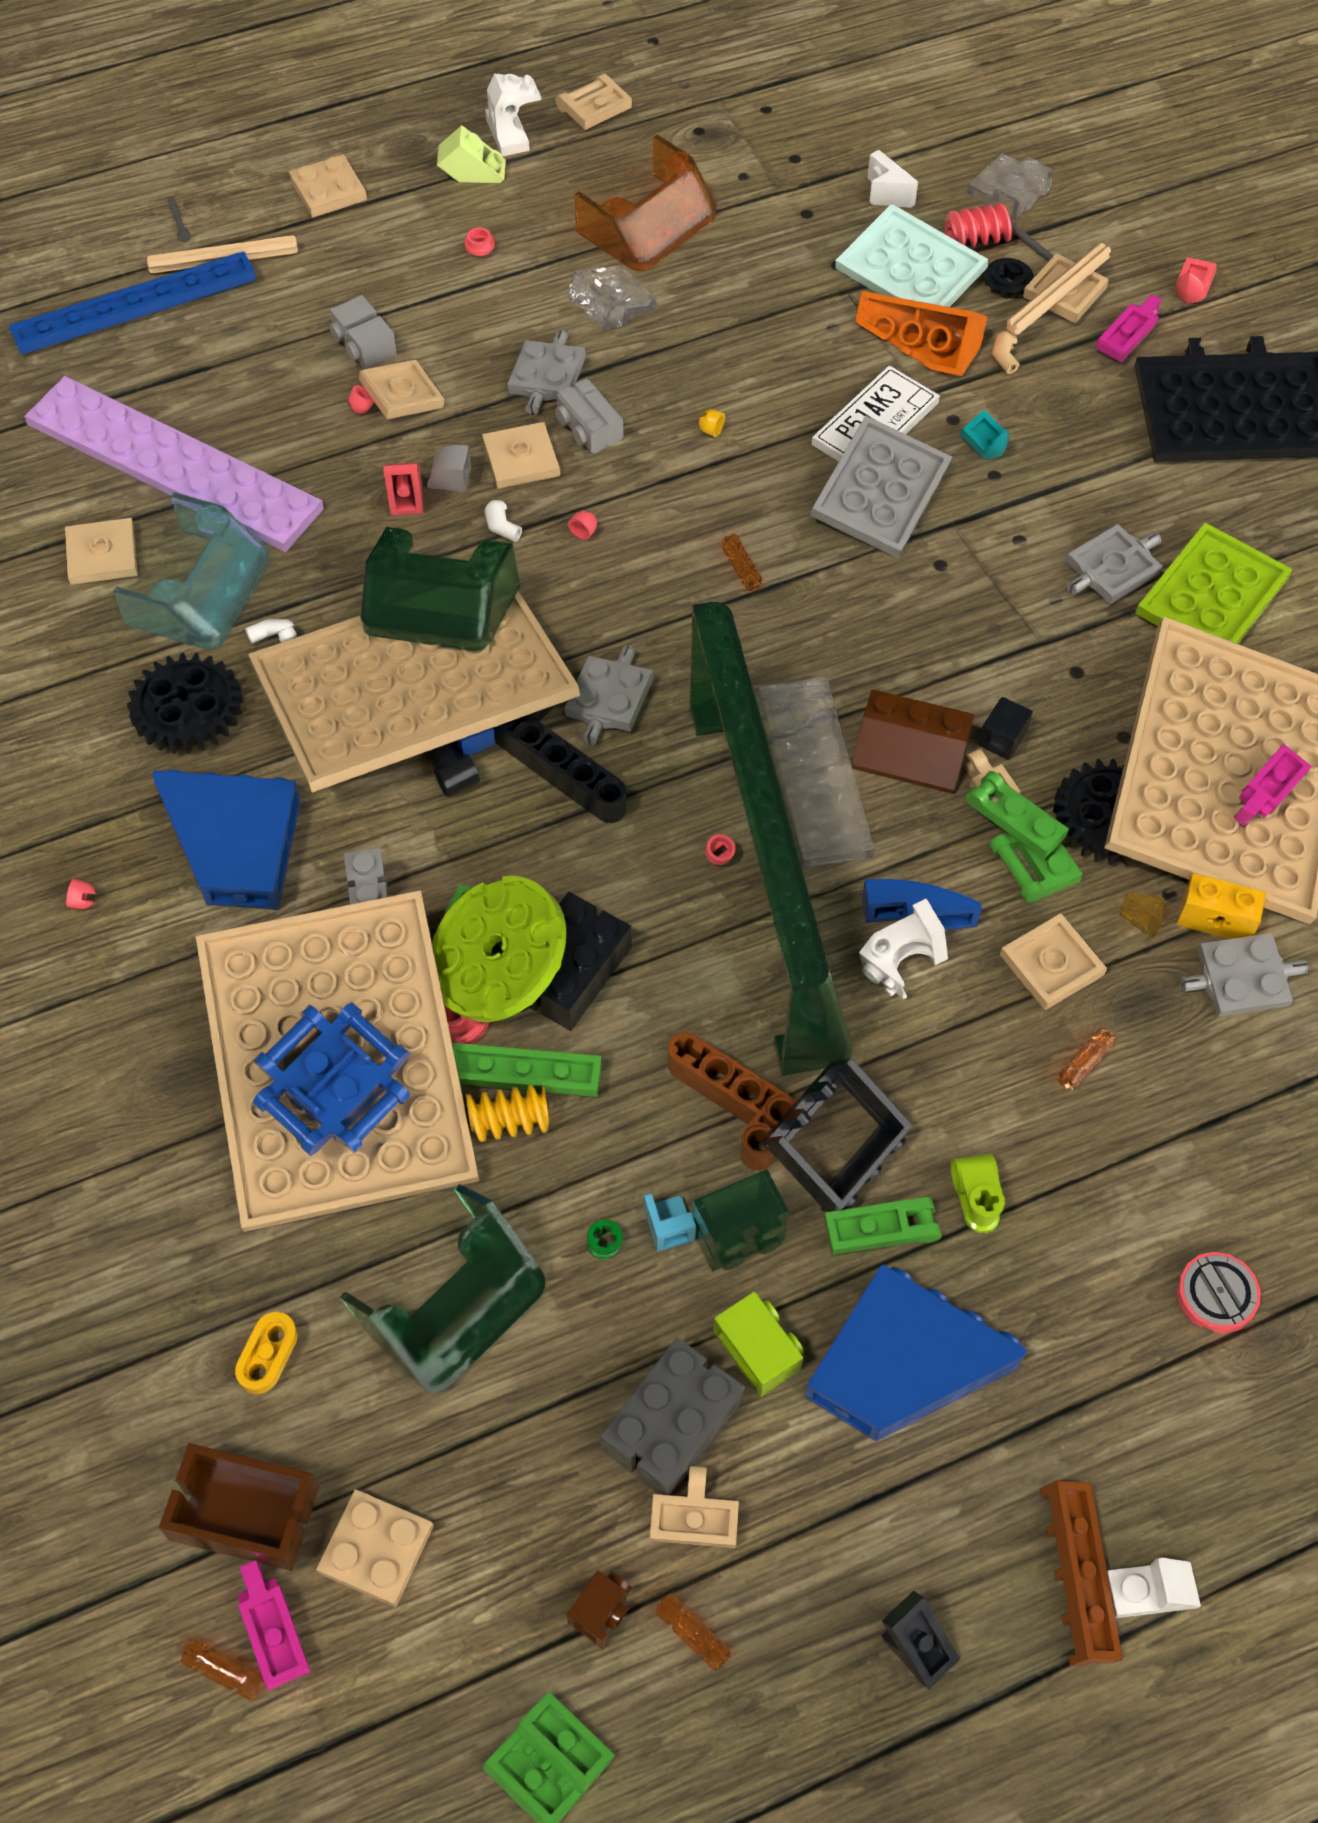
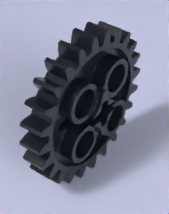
M181 653L179 661L175 662L170 656H167L166 665L162 666L155 661L153 662L154 672L142 671L145 681L134 680L136 690L129 691L128 693L131 702L127 703L130 720L138 736H144L148 745L156 742L159 751L165 749L167 745H170L172 754H176L180 746L185 747L187 754L191 753L192 745H198L204 751L205 741L209 740L217 745L216 735L229 736L227 725L237 726L238 723L235 715H242L243 713L240 705L244 703L238 679H235L233 670H226L223 661L214 665L213 658L210 655L203 662L200 660L199 653H195L191 660H187L185 654Z
M1097 759L1094 768L1086 762L1083 763L1080 772L1073 768L1069 778L1064 777L1060 788L1057 789L1052 812L1057 814L1055 818L1057 821L1069 828L1067 836H1071L1069 847L1072 848L1079 844L1082 846L1081 856H1085L1091 851L1094 853V862H1098L1103 855L1107 856L1109 865H1113L1116 857H1120L1122 862L1128 865L1129 857L1104 848L1124 765L1122 768L1117 767L1115 759H1111L1109 766H1104L1103 762Z

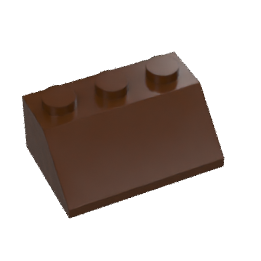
M871 689L851 769L954 794L975 714Z

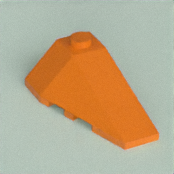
M862 291L855 322L894 345L908 356L918 360L929 369L963 376L981 347L988 316L968 310Z

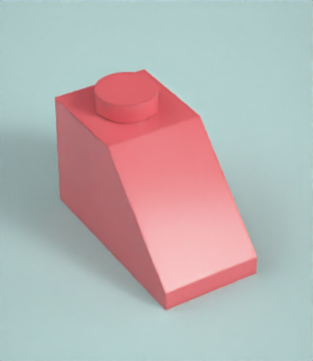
M419 462L385 464L384 476L391 516L423 514L422 479Z

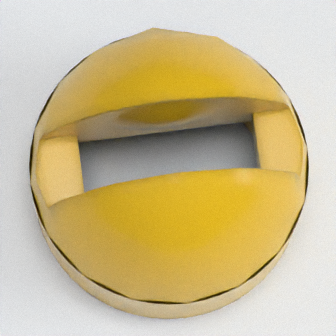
M713 409L706 410L702 413V417L699 418V427L705 434L718 437L724 426L725 413Z

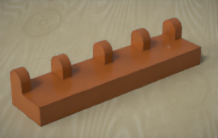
M1055 1481L1041 1487L1040 1492L1041 1498L1049 1499L1053 1524L1046 1527L1048 1537H1056L1061 1568L1054 1570V1576L1056 1581H1063L1068 1613L1061 1615L1062 1623L1064 1626H1071L1075 1654L1068 1656L1070 1667H1078L1091 1663L1113 1664L1122 1661V1651L1092 1485L1087 1482Z

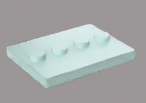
M893 204L836 259L837 270L877 294L950 307L988 267L987 258Z

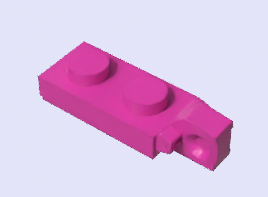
M1151 294L1140 307L1131 303L1100 336L1095 349L1122 363L1155 327L1159 319L1157 314L1159 313L1158 309L1162 299Z
M1283 744L1242 790L1243 793L1239 798L1245 802V805L1233 818L1244 827L1257 813L1265 818L1277 808L1312 766Z
M255 1560L239 1567L247 1590L238 1594L240 1601L238 1607L265 1686L268 1691H272L311 1673L282 1588L278 1585L275 1578L266 1582L260 1564Z

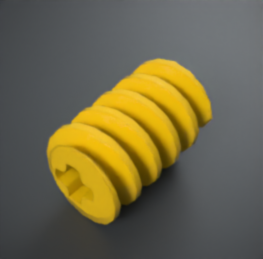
M544 1083L542 1092L539 1095L532 1084L528 1085L526 1097H522L517 1087L512 1088L510 1099H507L503 1091L498 1089L495 1101L491 1102L485 1091L481 1093L479 1104L475 1103L471 1094H466L471 1132H475L480 1142L486 1141L488 1130H491L496 1140H500L504 1127L507 1128L512 1138L517 1136L519 1125H522L527 1135H532L534 1123L539 1125L543 1133L548 1131L549 1115Z

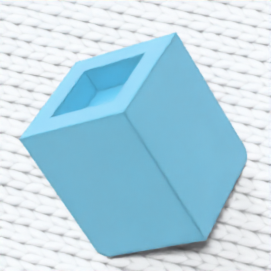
M652 1193L643 1195V1209L657 1252L695 1241L696 1225L692 1213H687L682 1197L677 1196L654 1202Z

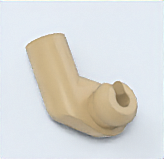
M1003 331L996 336L992 357L1007 374H1012L1020 365L1010 353L1014 349L1013 343L1017 344L1018 340L1016 335Z

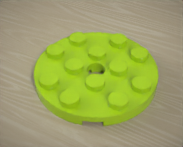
M502 876L500 881L488 885L483 882L476 885L452 905L440 922L432 941L443 1002L446 1007L468 1020L494 1022L509 1018L535 1003L560 969L566 944V923L563 912L556 899L547 890L525 877ZM502 941L501 950H503V953L500 954L498 952L491 956L494 945Z

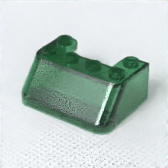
M386 527L365 564L360 616L364 632L374 637L470 651L480 650L488 646L520 588L513 543L487 540L474 550L469 561L449 557L409 553L414 544L412 534L405 529Z

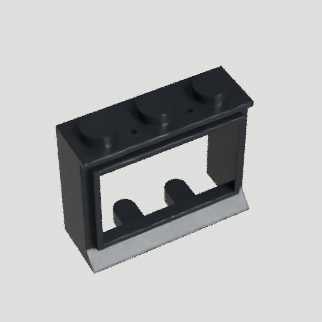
M852 1058L830 1062L762 1139L759 1145L769 1150L821 1206L820 1209L823 1212L841 1211L848 1209L857 1200L858 1194L856 1192L864 1183L871 1181L882 1170L880 1164L883 1160L902 1147L906 1140L904 1136L913 1125ZM841 1083L879 1126L827 1185L789 1141L802 1127L809 1123L811 1116L825 1100L835 1093L837 1086Z

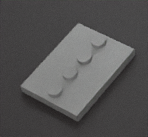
M865 415L815 502L810 516L899 558L945 474L952 456Z

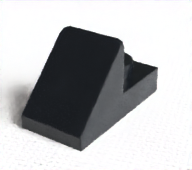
M912 1591L882 1620L887 1629L882 1635L883 1640L927 1689H930L960 1660L925 1598L917 1592Z

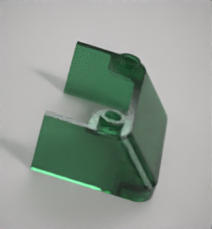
M461 1184L456 1186L454 1191L474 1217L462 1229L458 1237V1249L467 1263L411 1317L396 1305H385L375 1311L346 1291L340 1296V1299L373 1341L413 1380L432 1393H440L448 1389L540 1298L545 1288L544 1273L493 1201Z

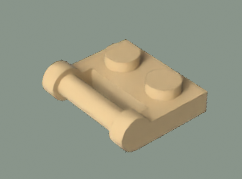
M605 73L597 76L594 82L568 94L563 92L555 98L558 109L562 113H568L584 130L632 108V98Z

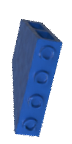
M154 770L152 777L206 905L279 910L301 802L296 781L282 777L267 779L254 778L249 775H218L212 772L199 774L185 773L179 770Z
M882 1264L807 1384L805 1398L877 1442L1015 1371L1019 1367L1027 1349L1022 1347L1020 1341L1012 1334L1005 1331L997 1332L985 1325L984 1320L978 1314L967 1309L962 1311L948 1303V1299L939 1291L932 1288H927L926 1290L914 1283L911 1276L897 1267L889 1268Z

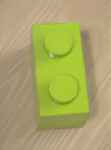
M754 1291L714 1318L713 1332L758 1395L762 1397L801 1370L804 1350L795 1335L791 1332L786 1334L778 1324L779 1316L773 1305L767 1299L761 1301Z

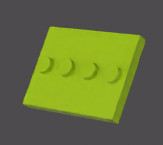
M1204 523L1139 603L1135 614L1158 626L1163 617L1239 644L1289 579L1293 569L1219 529Z

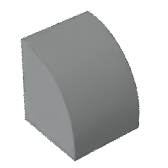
M451 445L440 449L434 456L427 488L466 492L471 471L469 446Z

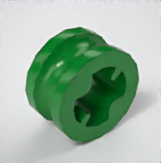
M602 1219L594 1222L587 1233L586 1244L588 1251L598 1259L613 1258L622 1247V1230L612 1220ZM602 1231L610 1232L611 1240L615 1243L611 1245L608 1242L607 1247H601L598 1245L599 1239L594 1236L598 1234L601 1237Z

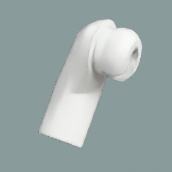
M490 501L485 508L488 529L497 535L517 542L522 534V527L507 521L505 513L507 506L503 501Z
M266 619L245 628L246 635L251 644L278 634L280 642L297 637V633L293 628L295 625L289 619Z

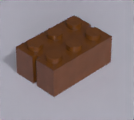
M188 1443L175 1481L185 1494L191 1495V1498L188 1502L181 1491L172 1489L159 1525L162 1533L169 1541L249 1561L257 1560V1563L293 1571L305 1533L299 1522L308 1524L319 1489L313 1473Z

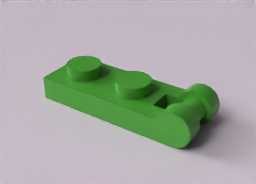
M989 771L981 779L982 784L979 787H973L966 794V800L970 806L1043 859L1067 836L1069 828L1005 784L1003 778L994 771ZM991 794L999 799L996 803L989 799Z
M921 1197L825 1212L824 1223L832 1256L915 1242L931 1243L941 1239L939 1224L934 1223L932 1216L935 1212L932 1198ZM907 1217H917L918 1225L909 1226Z

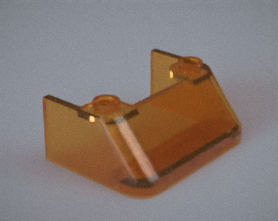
M657 134L653 137V176L664 182V184L636 205L624 198L615 197L600 206L579 191L575 194L576 233L635 271H646L652 268L711 223L716 215V203L693 157Z

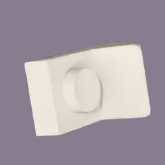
M880 150L870 154L867 176L872 182L870 204L881 206L893 204L897 207H913L916 201L918 181Z
M1156 1558L1151 1565L1107 1570L1115 1618L1201 1607L1190 1562Z

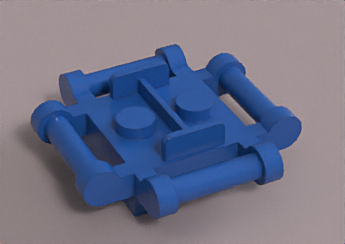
M353 1002L347 1004L332 1023L328 1022L316 1008L309 1004L301 1012L303 1017L266 1053L261 1052L253 1060L273 1080L269 1086L263 1088L255 1096L253 1105L261 1112L267 1111L302 1143L301 1148L309 1156L317 1153L332 1137L335 1140L338 1139L350 1151L356 1153L363 1146L361 1141L398 1103L403 1104L411 1096L403 1085L391 1077L406 1062L410 1052L401 1044L396 1046L361 1015L362 1010ZM350 1027L386 1057L380 1066L372 1061L362 1049L344 1034ZM313 1028L321 1034L284 1071L277 1066ZM384 1090L387 1092L350 1130L347 1129ZM285 1094L320 1127L312 1131L278 1099Z

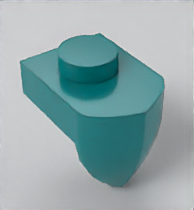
M985 410L980 412L959 433L984 459L1000 457L1005 451L1010 438L1009 429L1004 430Z

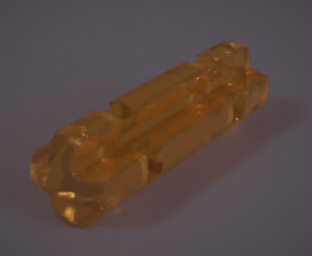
M735 534L725 536L722 539L721 547L725 554L730 556L728 559L738 577L743 579L741 582L745 589L748 591L759 589L762 586V577L758 570L754 569L756 566L746 549L741 546L742 542Z
M1099 1028L1093 1034L1092 1039L1088 1040L1070 1060L1071 1062L1066 1064L1059 1072L1058 1082L1067 1090H1074L1081 1082V1079L1086 1077L1103 1058L1102 1055L1107 1053L1116 1041L1115 1035L1109 1032L1107 1028Z
M668 1594L657 1605L656 1614L666 1624L671 1623L673 1625L672 1630L697 1655L701 1652L704 1655L703 1660L713 1670L717 1671L729 1659L730 1650L719 1639L715 1641L713 1639L714 1634L689 1610L684 1611L682 1609L683 1604L673 1594Z
M197 1639L189 1641L181 1655L182 1664L195 1671L201 1668L202 1675L230 1690L236 1687L238 1689L237 1694L248 1700H254L259 1695L264 1685L262 1674L251 1668L247 1671L243 1670L244 1664L216 1649H212L211 1652L208 1651L209 1645Z

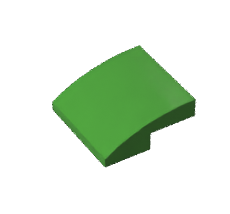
M548 1692L518 1723L516 1730L489 1757L483 1766V1770L536 1823H559L599 1777L615 1755L555 1696Z

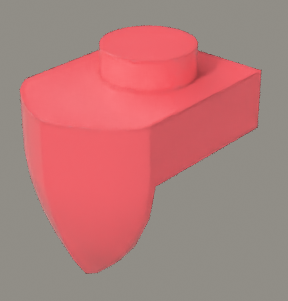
M1187 257L1176 282L1177 296L1185 303H1195L1205 299L1216 273L1217 264Z

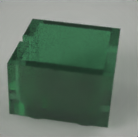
M768 1169L693 1200V1219L696 1225L695 1238L712 1272L722 1267L724 1270L733 1269L745 1261V1257L756 1252H760V1254L770 1253L782 1244V1241H784L785 1225L787 1224L789 1210Z

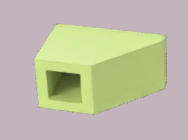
M461 125L439 145L437 166L458 182L501 183L504 181L506 159L498 151L493 150L481 141L478 135L471 133L464 126Z

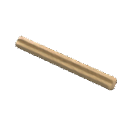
M289 235L149 255L147 257V265L151 274L186 270L243 251L248 260L291 255L298 252V246L295 236Z
M1104 243L1097 244L1007 320L1006 330L1013 335H1019L1110 257L1109 253L1111 252L1110 247L1105 246Z

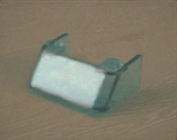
M174 492L172 501L181 531L210 540L185 582L175 579L161 580L153 586L148 595L116 587L113 592L125 626L203 649L216 648L224 642L268 565L267 549L224 506Z

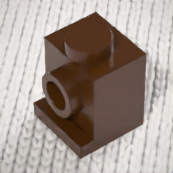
M597 1570L567 1613L568 1624L604 1650L608 1644V1634L605 1631L608 1627L614 1631L629 1609L624 1603L627 1601V1594L632 1589L631 1586L613 1572L605 1576Z

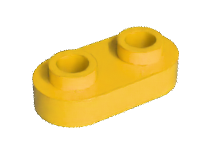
M271 1312L261 1317L255 1325L236 1364V1378L240 1386L250 1394L258 1395L270 1391L276 1385L297 1342L298 1332L293 1320L287 1314ZM275 1332L284 1333V1337L279 1342L270 1341L271 1336ZM257 1369L266 1370L263 1378L259 1380L252 1379V1374Z

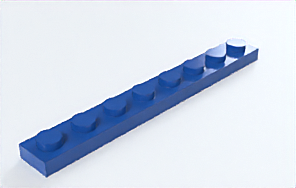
M243 251L9 325V328L22 355L255 281V271Z

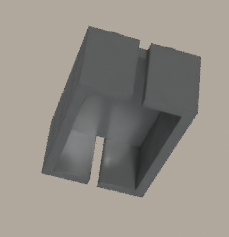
M676 1337L600 1435L601 1451L630 1473L636 1467L637 1455L641 1458L637 1464L638 1479L660 1495H673L689 1474L690 1466H695L743 1402L745 1386L715 1364L708 1370L707 1358Z

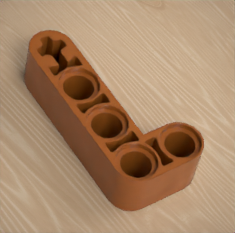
M681 1032L674 1035L668 1043V1069L670 1073L748 1124L742 1134L740 1158L747 1168L759 1171L767 1169L775 1161L776 1157L767 1149L755 1151L749 1145L761 1142L778 1122L771 1116L777 1113L785 1114L796 1100L698 1036L689 1032ZM720 1073L725 1077L720 1080H713L708 1075ZM751 1093L757 1098L752 1101H746L740 1095Z

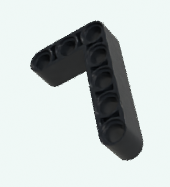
M556 705L506 722L507 724L493 727L495 744L596 818L605 823H614L624 817L626 814V788L624 783L539 722Z

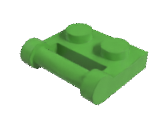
M1010 834L998 835L989 843V847L994 855L1001 857L1021 887L1020 894L1026 903L1035 902L1081 881L1082 872L1061 842L1045 859ZM1014 849H1019L1040 882L1032 879L1014 852Z

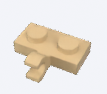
M690 1466L687 1497L653 1494L650 1541L736 1548L739 1501L705 1498L707 1468Z

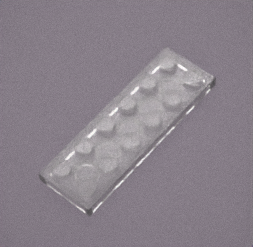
M827 676L759 686V698L803 868L873 857L874 845Z

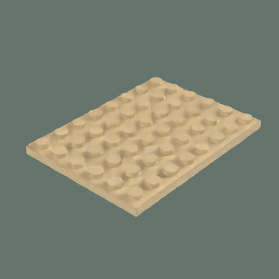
M503 566L248 654L256 676L312 793L580 696L577 682Z
M1163 617L1157 627L1104 848L1190 880L1192 873L1265 891L1264 908L1311 924L1317 918L1318 674ZM1285 744L1312 767L1271 814L1263 818L1257 813L1244 827L1233 818L1245 805V802L1239 796L1269 759Z
M421 890L196 936L241 1229L244 1232L479 1181ZM353 1002L362 1010L361 1015L396 1046L401 1044L410 1052L406 1062L391 1077L403 1085L411 1096L403 1104L398 1103L361 1141L363 1146L356 1153H353L338 1139L335 1140L332 1137L317 1153L309 1156L301 1148L302 1143L267 1111L261 1112L253 1105L255 1096L273 1082L253 1060L261 1052L266 1053L303 1017L301 1012L309 1004L316 1008L328 1022L332 1023L338 1017L341 1010L347 1004ZM352 1027L344 1033L378 1066L385 1061L386 1057ZM313 1028L277 1066L284 1071L321 1033ZM384 1090L347 1129L350 1130L387 1092ZM283 1094L278 1099L312 1131L320 1127L288 1096Z

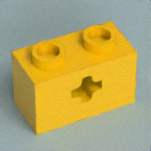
M1192 873L1182 897L1176 925L1227 939L1254 936L1261 923L1266 892Z

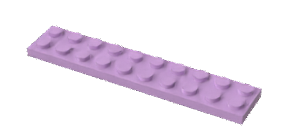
M66 376L24 416L27 425L284 552H287L324 509L321 499Z

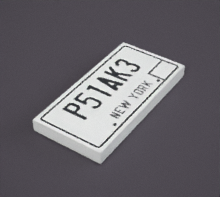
M888 366L812 437V445L839 462L865 415L907 434L939 403L940 395L895 368Z

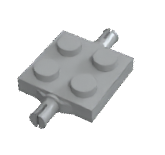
M560 329L557 330L551 343L525 340L507 384L509 394L523 395L530 398L525 410L531 415L532 412L534 415L538 414L542 401L557 400L556 395L559 391L569 386L573 387L577 382L586 359L585 348L565 345L568 339V333L565 330H562V332Z
M1117 524L1071 551L1067 555L1066 563L1079 574V577L1067 583L1068 591L1072 595H1076L1086 587H1091L1111 605L1160 575L1163 567L1151 556L1149 551L1156 545L1161 544L1160 535L1153 531L1146 537L1138 539L1128 534Z
M628 645L623 646L616 661L588 656L577 679L580 696L568 700L564 710L566 717L582 720L588 724L582 736L583 741L587 744L591 742V745L596 744L601 729L616 728L631 732L654 676L653 670L630 665L634 655H636V650L632 646H629V649Z
M1273 933L1201 943L1197 948L1202 965L1201 974L1182 976L1180 978V985L1183 986L1181 989L1184 993L1204 989L1213 1002L1217 1017L1289 1007L1293 1002L1287 982L1288 977L1308 974V965H1306L1307 961L1305 959L1284 962L1278 953Z

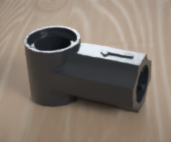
M455 742L424 752L434 768L436 780L446 797L480 782L478 771L468 754L463 755Z

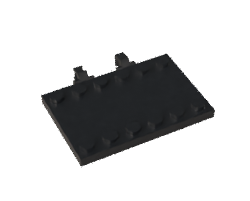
M1251 336L1246 351L1250 354L1205 355L1204 348L1200 346L1201 338H1189L1185 355L1136 358L1134 367L1154 462L1318 457V352H1267L1263 336Z

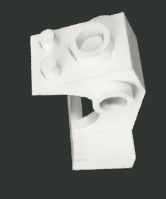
M494 73L487 89L488 109L485 110L487 123L500 154L507 156L529 151V140L517 113L521 105L541 100L536 84L529 75L518 77L514 74L502 75Z
M927 899L913 905V914L874 933L859 952L863 974L875 984H879L881 981L887 987L885 992L890 997L896 993L903 999L907 998L903 986H905L904 981L897 971L900 961L907 956L916 953L930 956L934 965L948 959L944 927Z

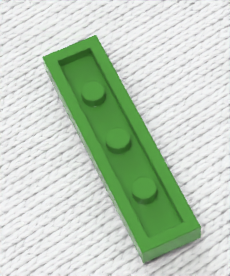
M452 1043L460 1085L511 1090L513 1087H517L518 1090L527 1091L528 1085L532 1084L536 1092H542L544 1083L545 1093L598 1097L602 1056Z

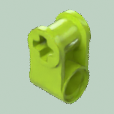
M984 1153L952 1158L950 1164L951 1177L954 1188L958 1193L967 1226L977 1233L993 1231L999 1223L1000 1214L1005 1206V1197L1001 1189L998 1168L993 1154Z

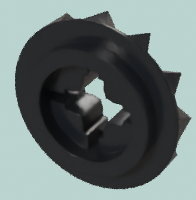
M1013 258L994 260L985 270V285L990 286L991 292H1001L1002 297L1005 294H1010L1015 298L1018 293L1024 294L1025 287L1033 279L1031 268L1024 262ZM1004 274L1006 275V277L1013 281H1008L1007 278H1003Z

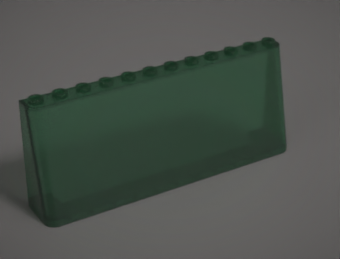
M720 602L692 605L690 714L696 736L720 732L725 733L791 987L785 1034L774 1036L773 1042L781 1075L786 1076L825 1069L832 1061L850 1058L853 1045L763 714L732 611L728 606Z

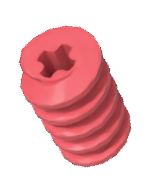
M1002 203L995 204L994 207L986 205L982 209L979 207H973L971 210L967 208L961 209L959 213L953 210L949 211L946 216L945 235L964 246L966 239H968L970 246L976 247L977 237H980L982 245H987L990 235L994 244L999 243L1000 234H1003L1006 242L1011 240V220L1005 205Z

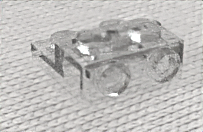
M1002 153L968 184L967 193L992 207L995 204L1002 203L1005 205L1009 216L1016 219L1024 211H1028L1033 206L1035 200L1041 195L1047 194L1053 182L1051 178L1052 169L1030 157H1027L1020 163Z
M622 265L574 271L568 290L570 301L586 311L588 320L596 322L603 329L625 326L630 315L652 312L657 302Z

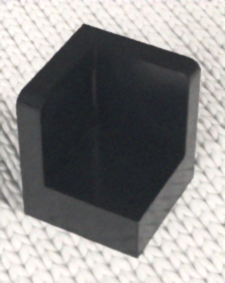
M1001 697L982 726L978 746L1010 760L1028 731L1033 711L1005 697Z

